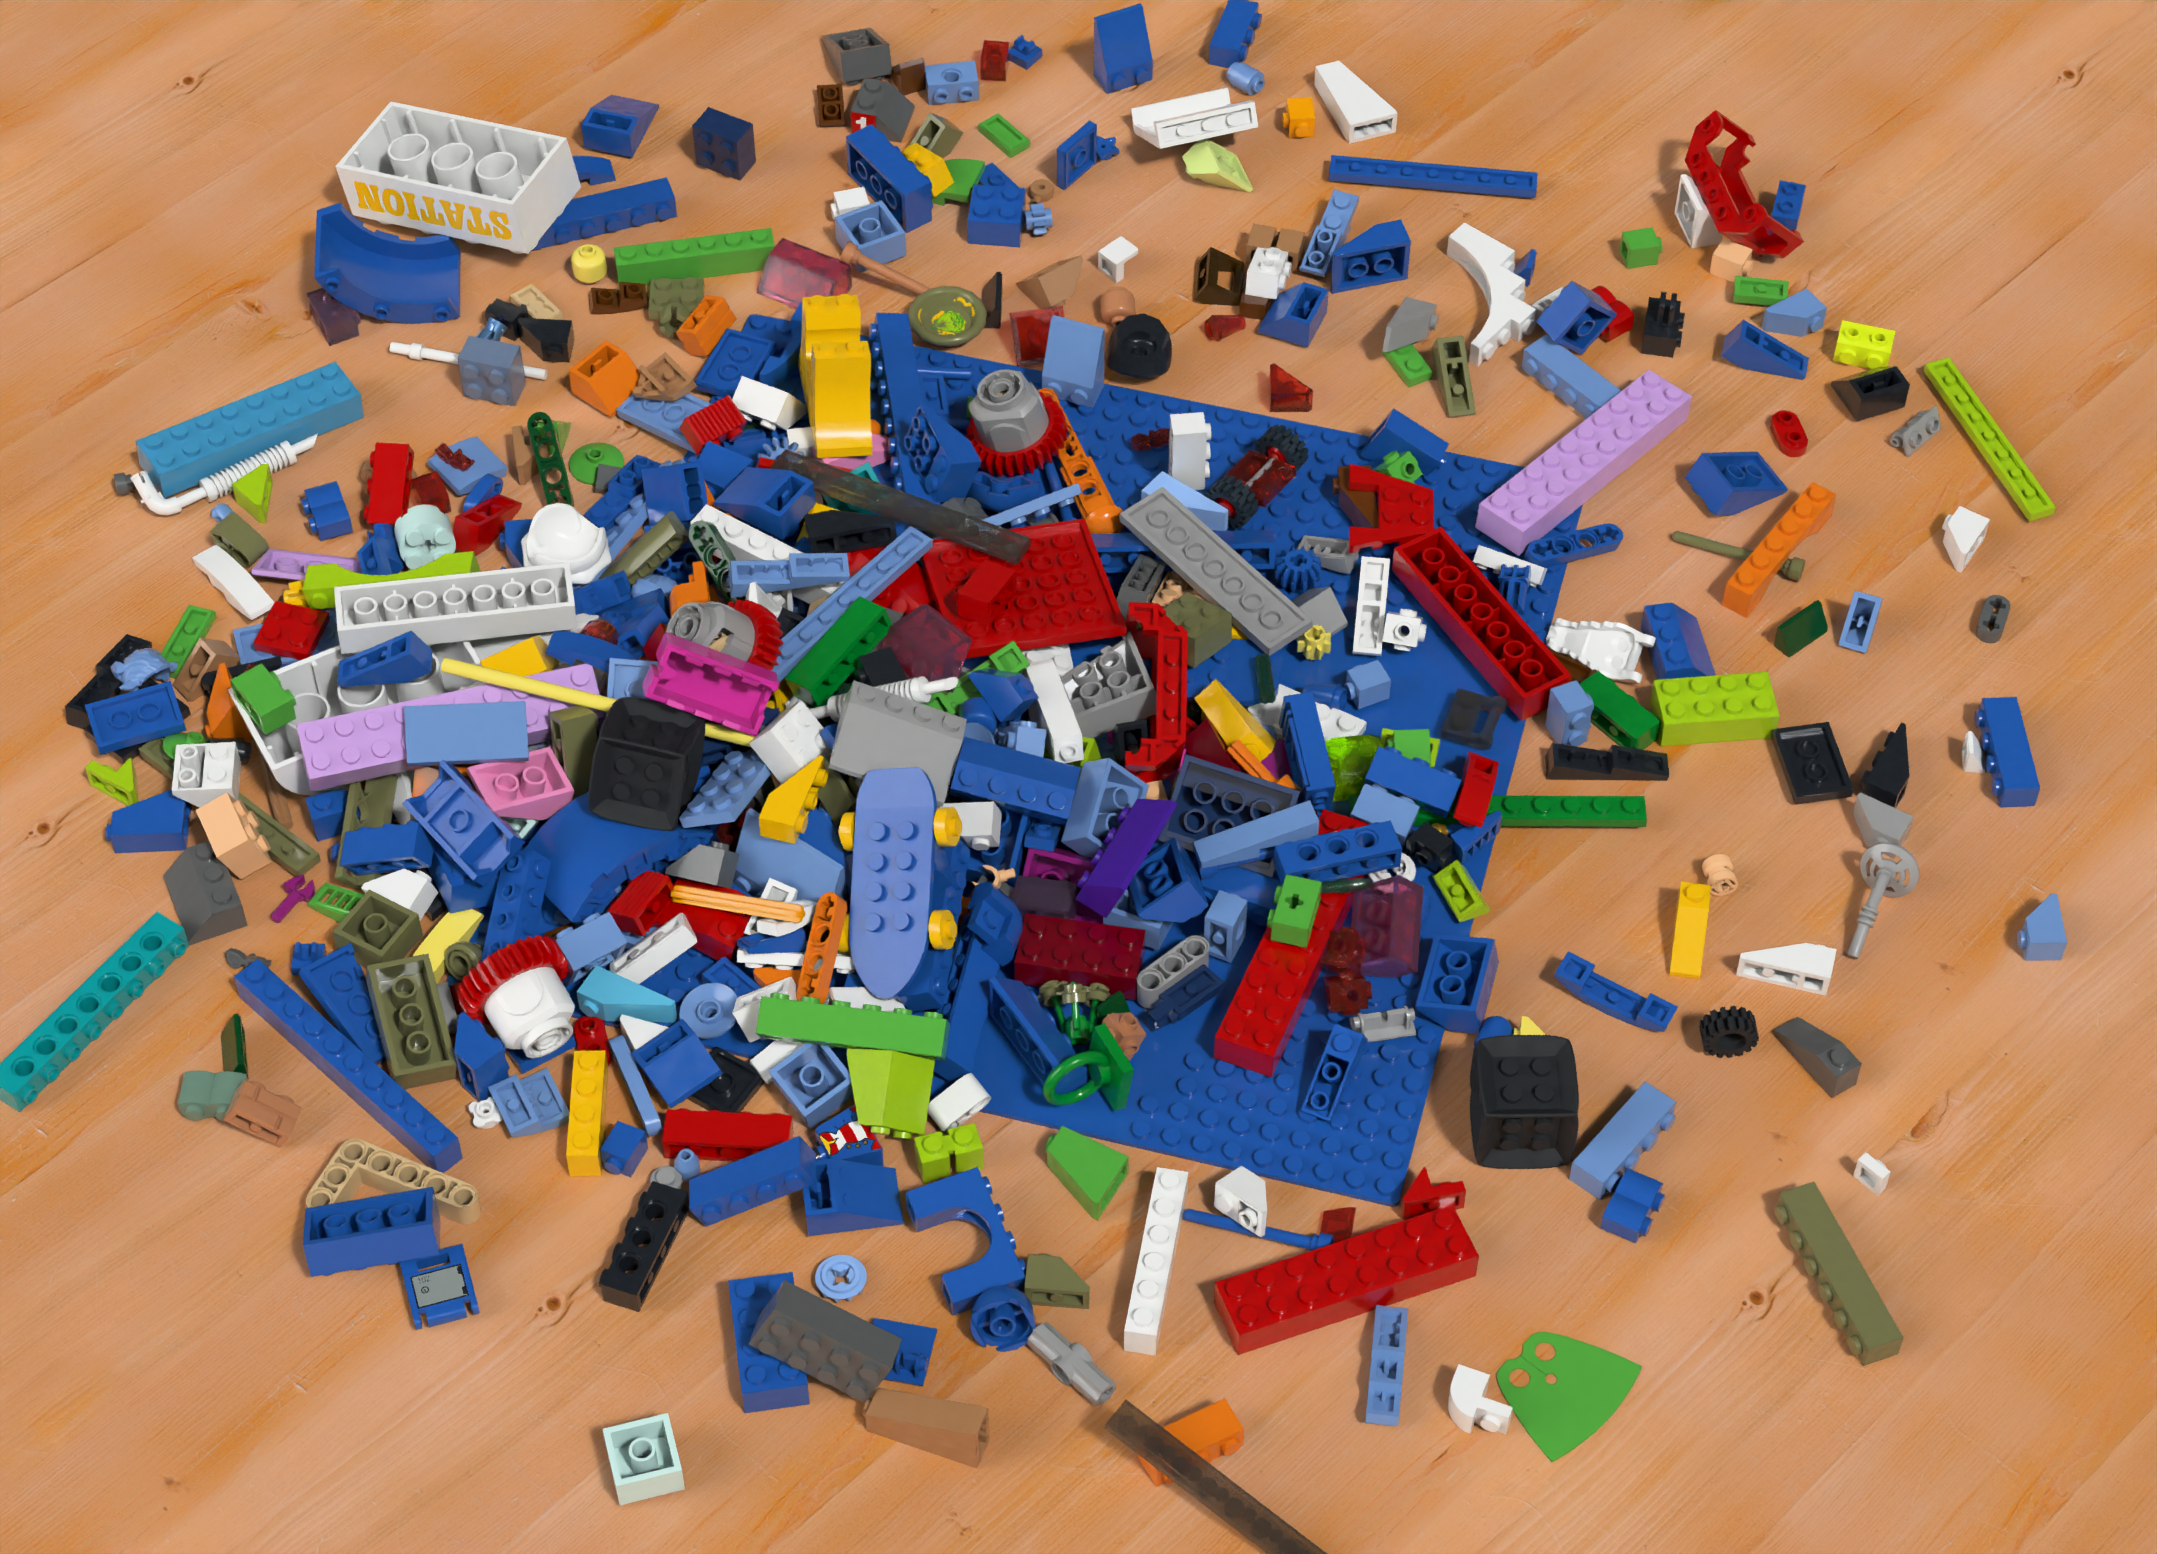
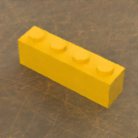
M605 1050L574 1051L566 1150L570 1177L601 1176L602 1174L600 1149L604 1144L609 1076Z

